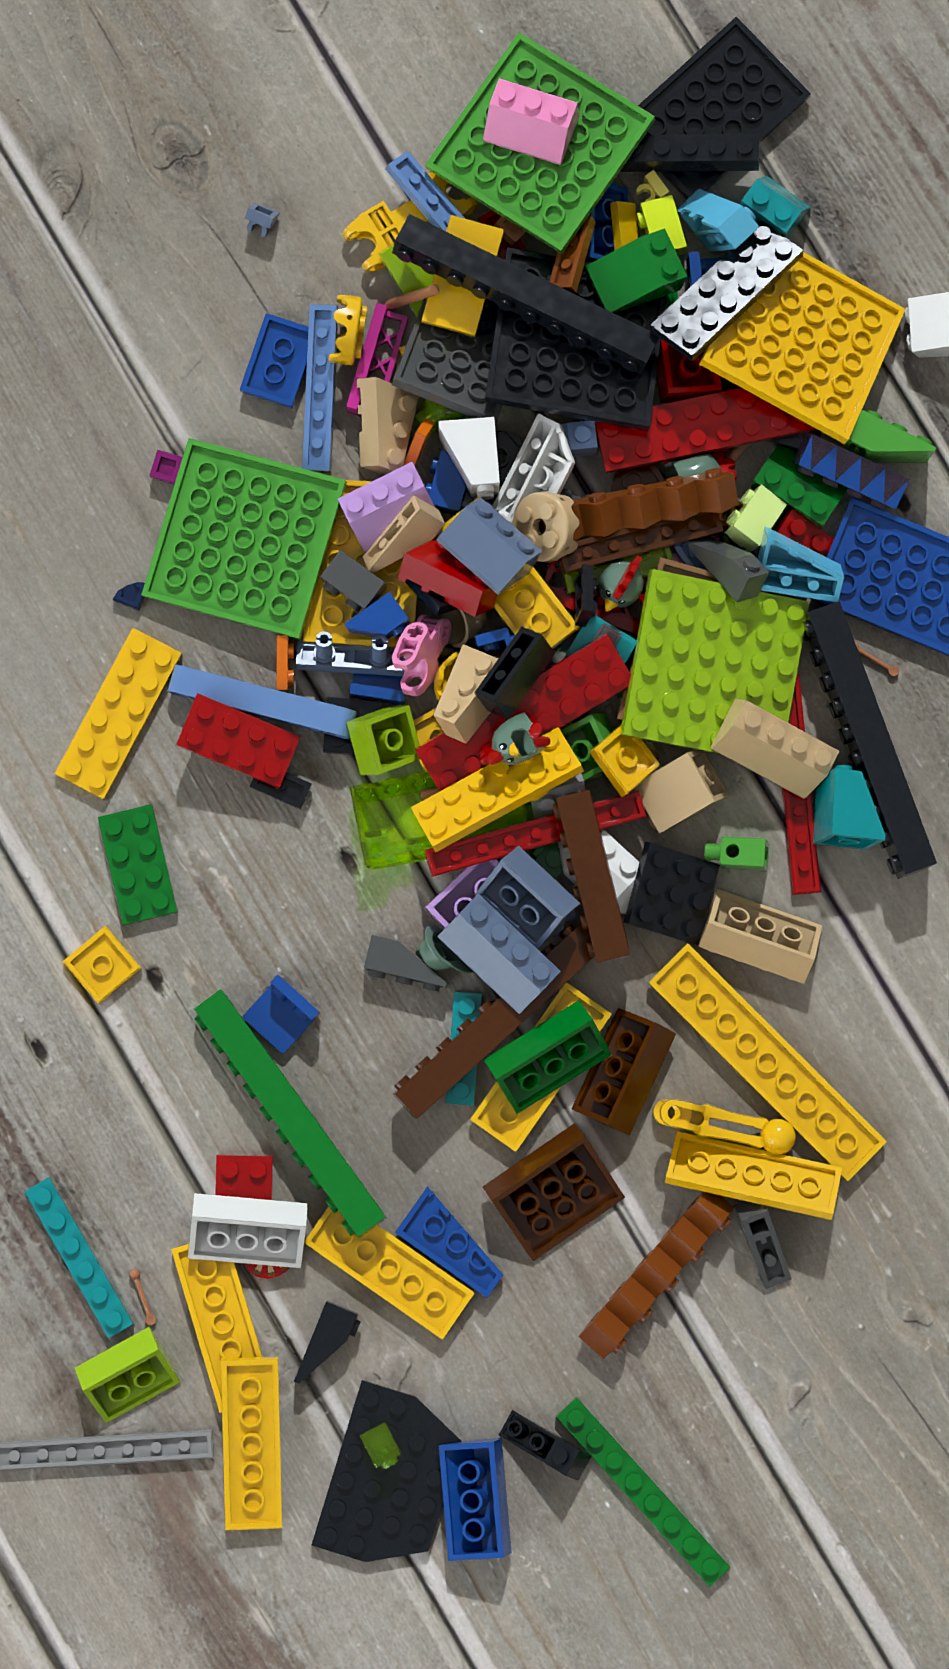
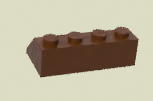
M617 1008L604 1037V1041L612 1055L590 1068L572 1110L630 1136L676 1033L656 1022Z

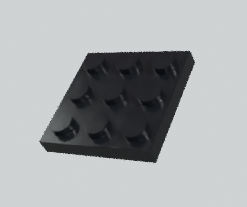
M645 842L623 923L692 945H699L720 865L652 842Z

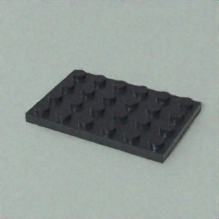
M736 16L638 106L655 116V122L646 135L759 134L760 143L810 98L811 93ZM674 171L661 173L688 199L698 189L704 191L710 189L728 171Z

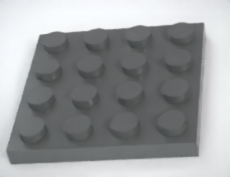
M424 299L392 386L472 418L494 417L496 425L503 405L484 402L494 331L492 334L486 335L477 328L476 335L473 337L422 323L427 300Z

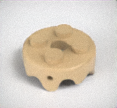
M550 491L535 492L525 497L516 508L512 524L542 550L537 562L557 561L561 557L574 552L578 547V543L573 540V534L576 528L579 527L580 522L572 510L574 501L566 495L555 494ZM541 520L546 524V530L543 534L539 530Z

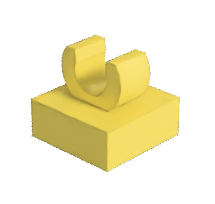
M653 170L645 175L643 184L639 185L636 189V195L648 192L650 198L644 201L646 202L669 196L670 191Z

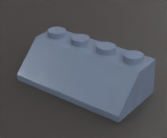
M479 893L437 936L518 1014L561 972Z

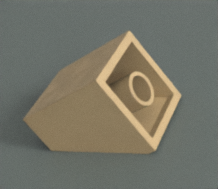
M701 750L687 752L650 774L634 788L635 791L639 790L643 806L648 813L647 819L649 824L659 834L672 829L730 796L705 751Z

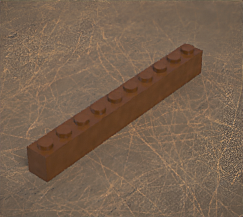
M582 923L578 924L575 928L571 924L559 935L562 940L557 945L553 946L550 943L541 951L561 972L520 1014L501 997H498L493 1003L488 999L477 1009L480 1013L473 1021L469 1018L466 1019L456 1029L459 1034L454 1039L450 1040L449 1037L444 1039L436 1047L438 1053L432 1059L426 1056L415 1066L418 1071L411 1078L405 1075L394 1085L397 1089L393 1093L394 1097L414 1119H418L594 958H590L586 942L591 940L589 929L583 930Z

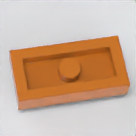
M277 635L276 690L289 693V687H294V670H289V659H294V643H289L287 635Z

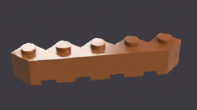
M714 468L702 474L688 477L675 476L663 482L648 485L636 484L624 490L609 493L597 492L590 494L589 497L573 500L572 510L580 523L579 527L574 531L573 540L575 541L583 536L606 537L622 528L645 529L661 520L684 521L699 512L723 513L739 504L734 473L722 472L720 468ZM542 520L543 530L545 532L546 524Z
M702 1192L580 1333L578 1337L603 1359L612 1351L617 1354L627 1342L624 1336L637 1321L643 1323L651 1315L653 1310L650 1309V1306L664 1290L669 1293L679 1282L676 1276L690 1260L695 1263L705 1252L702 1246L716 1230L721 1233L731 1222L728 1216L734 1207L721 1195Z

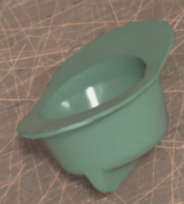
M434 925L426 927L424 932L425 938L416 948V956L434 971L440 972L452 967L463 973L474 972L437 937L443 931L442 929Z

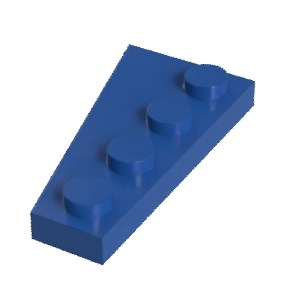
M427 1186L395 1233L487 1298L503 1276L502 1272Z

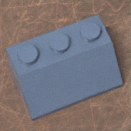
M481 497L466 506L436 540L498 595L527 576L542 553V550L532 540L523 535L510 521L506 520Z
M517 846L498 863L475 893L476 895L479 893L538 950L580 904L520 846Z

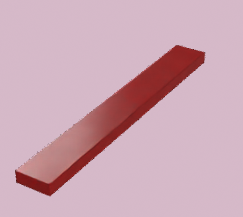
M797 673L788 723L805 732L800 676ZM782 788L792 895L821 893L817 845L813 844L814 815L812 795L810 793L803 799Z
M639 790L628 793L623 797L617 796L594 803L600 830L646 818ZM555 814L458 840L438 852H435L433 848L426 849L424 852L431 877L505 857L517 846L527 851L560 842L559 832L564 831L562 820L556 821Z

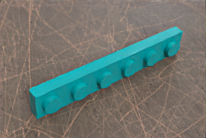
M48 1177L24 1191L107 1337L110 1338L134 1324L52 1179Z

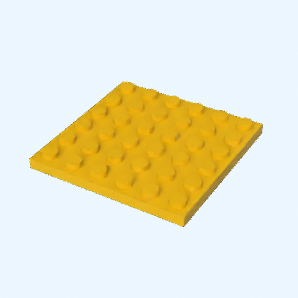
M803 252V257L706 348L699 365L845 444L849 440L906 309Z

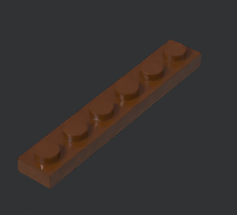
M699 512L684 521L661 520L645 529L625 528L606 537L594 536L576 541L578 543L577 549L561 557L559 560L565 575L579 571L582 564L596 567L719 535L724 530L718 513Z

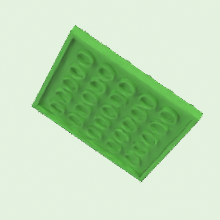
M518 32L425 166L432 173L562 254L653 125L655 116ZM499 78L578 103L580 116L561 165L483 141L489 104Z
M188 438L141 595L159 602L301 640L339 512L340 503L338 498L344 495L347 481Z

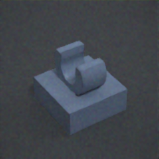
M253 203L247 209L245 219L250 220L247 225V231L251 232L254 229V225L259 224L262 227L260 236L265 237L270 228L277 223L280 212Z

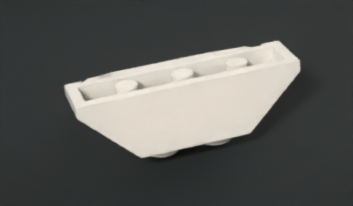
M539 413L537 414L492 506L511 523L517 506L528 495L546 491L555 494L561 493L575 465L561 424Z
M600 830L621 914H626L639 861L605 830ZM557 842L558 848H560L563 873L577 886L575 875L570 876L566 859L571 858L569 848H563L562 842Z

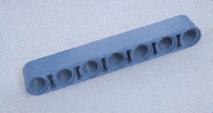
M181 665L174 666L167 691L193 700L198 693L247 714L344 739H350L346 722L355 719L357 715L356 711Z

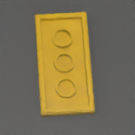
M450 215L446 232L497 256L504 229ZM435 274L432 284H436L439 287V293L427 299L422 323L475 337L485 299L474 296L471 291L461 286H453L446 279Z

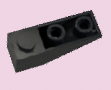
M514 1410L511 1411L499 1433L504 1439L563 1475L575 1480L580 1479L592 1457L589 1453Z

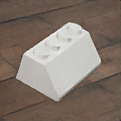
M194 1193L188 1258L301 1268L306 1232L307 1203Z

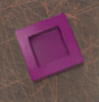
M157 449L149 475L150 478L175 485L183 457Z

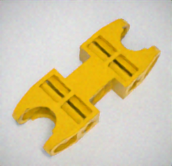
M432 172L428 174L465 219L479 206L477 200L472 197L467 200L464 198L460 200L450 198L446 190L451 184ZM383 200L360 214L343 231L342 235L346 241L356 238L358 240L369 239L375 244L376 247L371 253V257L362 264L366 273L386 268L378 253L394 244L409 214L431 224L411 200L393 211L389 210Z

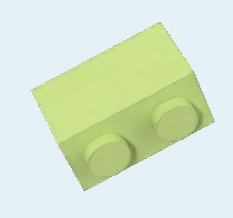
M762 484L753 491L748 489L740 499L743 505L739 511L735 509L726 520L728 528L724 533L741 548L744 547L745 551L749 553L761 545L765 526L771 529L787 506L785 502Z

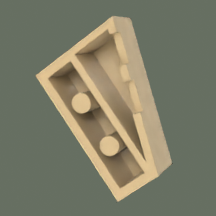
M377 377L357 379V388H360L361 405H358V414H361L362 432H359L360 465L362 468L386 475L402 467L404 464L419 396L392 386V383Z
M464 644L461 647L434 712V717L447 736L467 743L491 713L487 711L474 692L498 658Z

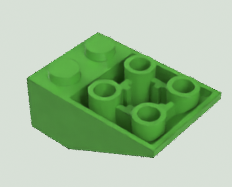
M862 410L849 440L841 449V452L857 460L861 457V462L927 463L937 447L931 445L932 442L926 437L920 435L915 437L907 433V429L898 423H892L891 425L883 421V417L874 411L868 410L866 412Z

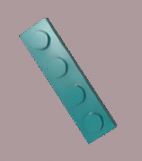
M454 992L451 1040L459 1034L456 1029L466 1019L469 1018L473 1021L480 1015L477 1009L481 1007L482 994ZM477 1065L447 1091L446 1104L474 1106Z

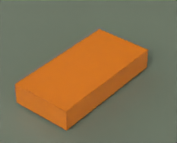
M428 418L423 420L414 435L403 466L413 462L415 467H417L435 424L434 421Z

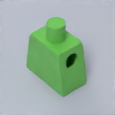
M722 837L721 844H705V860H718L722 868L767 872L769 843L764 838ZM739 849L738 856L730 857L729 854L731 850Z

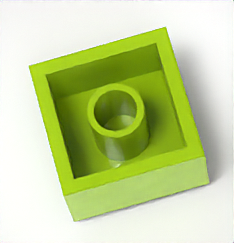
M409 705L388 706L346 722L360 775H380L420 760L415 751V748L420 746Z

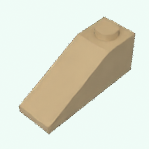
M413 495L363 555L368 570L374 573L403 558L404 553L437 537L445 525L440 511Z

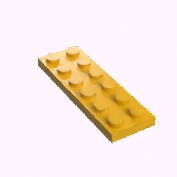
M458 512L455 516H453L445 523L441 533L459 515L460 512ZM534 567L527 576L500 593L494 605L496 611L515 635L522 626L542 634L552 649L580 628L575 626L574 619Z
M132 628L54 774L105 800L167 685L174 666L178 664L183 654Z
M559 727L542 735L550 738V745L546 746L541 753L516 765H507L502 761L494 765L489 764L412 806L411 809L434 851L438 852L584 772L581 763Z
M566 982L536 1026L578 1000L592 1017L599 1032L612 1014ZM496 1082L470 1120L516 1152L560 1088L516 1114Z
M677 1131L665 1183L832 1220L842 1167L783 1154H772L765 1150Z
M328 1206L304 1243L443 1340L475 1292L379 1225L361 1238L356 1234L350 1236L341 1223L345 1218L340 1211L334 1213Z
M189 1244L173 1248L171 1251L219 1413H222L221 1358L263 1357L235 1262L189 1259Z
M278 1357L221 1358L225 1530L282 1528Z

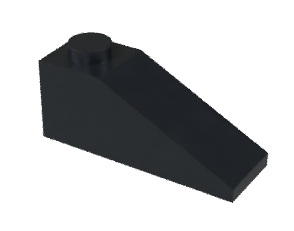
M328 1300L326 1301L294 1382L300 1383L340 1348L348 1340L349 1335L355 1337L361 1321L356 1319L357 1312Z

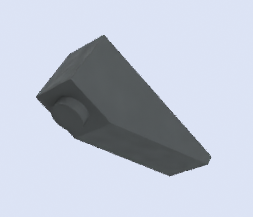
M711 537L689 542L688 548L736 602L758 596L769 571L752 553Z
M742 1201L733 1205L765 1289L791 1280L789 1269L766 1206L748 1201Z

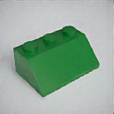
M778 445L753 480L751 488L756 489L762 484L787 504L784 510L794 509L822 529L848 487L798 465L802 455L793 449ZM811 461L812 469L816 466V464Z

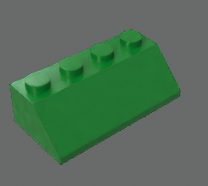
M578 1000L488 1056L484 1061L514 1111L518 1114L612 1054L592 1017Z

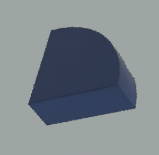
M136 582L123 587L115 594L113 601L139 611L144 600L141 594L145 583Z

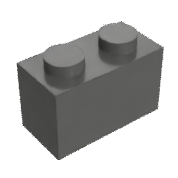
M341 550L320 576L325 583L323 588L334 596H337L338 593L347 599L345 604L357 613L360 609L364 610L376 602L387 588L384 581Z

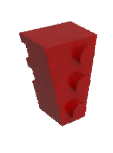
M437 538L404 553L398 575L399 580L406 582L409 579L421 585V591L428 594L430 591H433L445 597L444 602L474 617L494 608L498 594L437 542Z

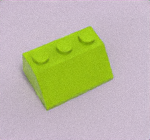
M150 1327L74 1368L83 1392L105 1423L181 1382L160 1341Z

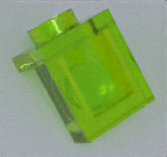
M386 1422L360 1435L375 1468L381 1465L383 1469H386L398 1462L396 1457L401 1455V1451Z

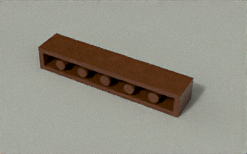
M589 789L557 797V804H553L556 821L562 820L564 831L559 832L563 848H569L571 858L566 859L570 876L575 875L577 886H573L575 899L578 902H582L584 913L580 914L583 930L589 929L591 940L586 942L590 958L596 957L598 963L630 955L631 952L591 791Z

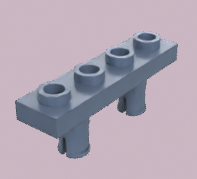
M325 631L317 634L316 643L298 640L296 670L402 677L405 672L403 669L394 668L392 655L395 648L388 647V639L383 635L374 636L372 638V646L332 644V635ZM401 656L399 660L405 661L404 656Z

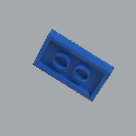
M266 313L240 387V392L292 409L307 367L309 327Z

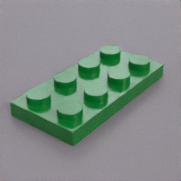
M149 804L98 817L123 925L178 913L153 805Z

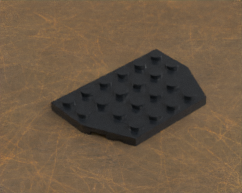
M362 1380L311 1546L363 1562L428 1552L443 1504L439 1445L461 1442V1439L416 1396Z

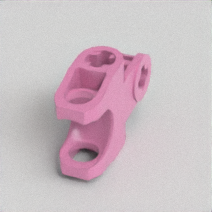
M422 614L415 623L408 625L404 629L392 655L394 668L405 670L400 682L403 694L419 696L434 681L435 674L439 668L438 657L451 636L452 627L449 619H433L428 615ZM404 656L405 661L399 660L400 657ZM415 677L422 680L415 687L408 686Z

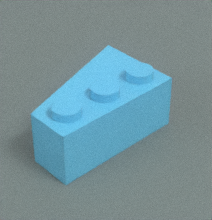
M698 189L677 209V213L709 252L736 249L759 228L758 224L754 221L756 216L749 208L702 189Z
M765 526L758 560L769 571V574L761 591L838 602L844 580L841 565Z

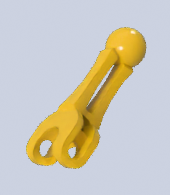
M665 1099L659 1100L652 1110L654 1120L661 1125L693 1131L699 1137L729 1140L758 1149L763 1147L772 1154L780 1155L787 1153L792 1149L796 1140L794 1128L783 1119L768 1121L764 1117L734 1113L708 1103L697 1105L679 1100ZM670 1107L674 1109V1116L671 1119L668 1116ZM709 1120L728 1121L761 1130L760 1136L710 1125Z

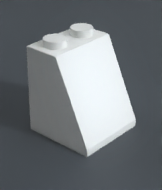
M949 292L908 298L909 307H906L905 317L907 323L910 324V334L907 335L909 350L919 358L949 356Z
M494 417L438 421L439 440L463 478L471 497L477 496L478 498L480 496L483 500L493 499L494 495H498L500 485Z

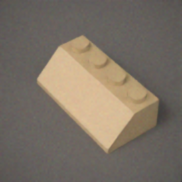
M742 699L734 700L710 749L803 799L827 777L839 753L837 749L753 703Z
M717 889L702 932L699 947L804 984L815 960L822 925Z

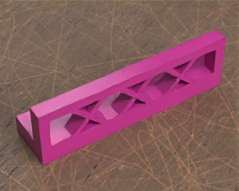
M376 303L346 406L347 413L360 417L358 405H361L360 388H357V379L369 378L372 372L381 369L385 376V381H391L399 347L401 346L409 319L408 316L387 311V305ZM386 318L401 322L399 331L389 337L383 328ZM381 334H383L385 339L380 341ZM396 338L395 345L393 346L391 340ZM388 343L393 351L390 358L380 362L376 355L377 348ZM374 359H375L376 362H377V365H375V366L372 367L373 361H374ZM389 364L386 372L383 366Z

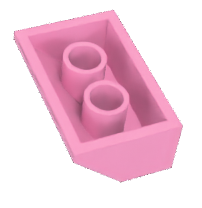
M499 78L489 104L483 141L561 165L580 116L578 103Z

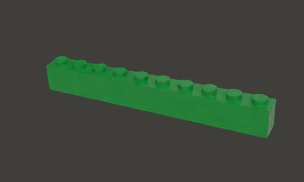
M220 989L195 1007L194 1010L198 1015L194 1019L203 1032L207 1029L214 1037L210 1040L219 1054L225 1052L229 1057L230 1061L226 1064L235 1076L242 1075L247 1082L243 1085L246 1092L252 1099L257 1096L263 1106L259 1110L268 1122L273 1119L278 1125L279 1129L275 1132L285 1145L288 1142L291 1143L296 1150L292 1153L293 1157L301 1168L305 1165L312 1173L308 1176L317 1190L323 1188L329 1197L325 1201L334 1213L340 1211L345 1218L341 1223L350 1236L356 1234L361 1238L387 1219L384 1212L224 991Z

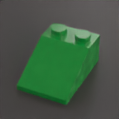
M665 228L639 237L586 265L584 268L602 307L614 314L681 290L688 277Z

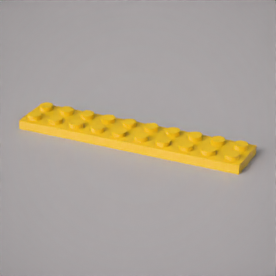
M688 943L648 982L785 1121L792 1125L794 1130L829 1165L842 1167L841 1176L847 1182L887 1142Z

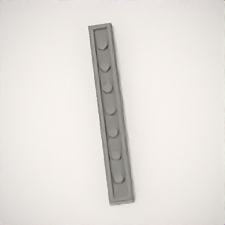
M213 1429L0 1441V1471L214 1458Z

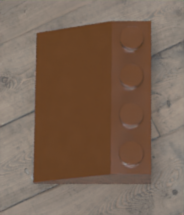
M575 1123L483 1186V1189L532 1261H535L625 1198L591 1144Z

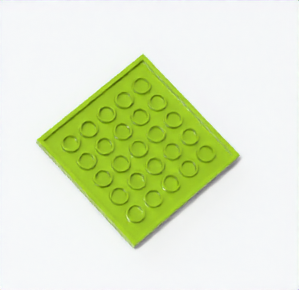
M650 569L620 735L720 754L710 749L735 699L747 700L788 723L805 631L803 621H806L805 616L808 613L810 602L761 591L757 597L736 602L718 582Z

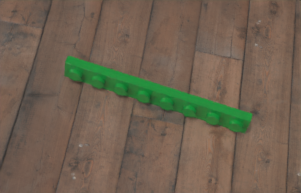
M577 1397L556 1415L558 1420L586 1451L592 1455L595 1461L709 1587L730 1568L726 1561Z

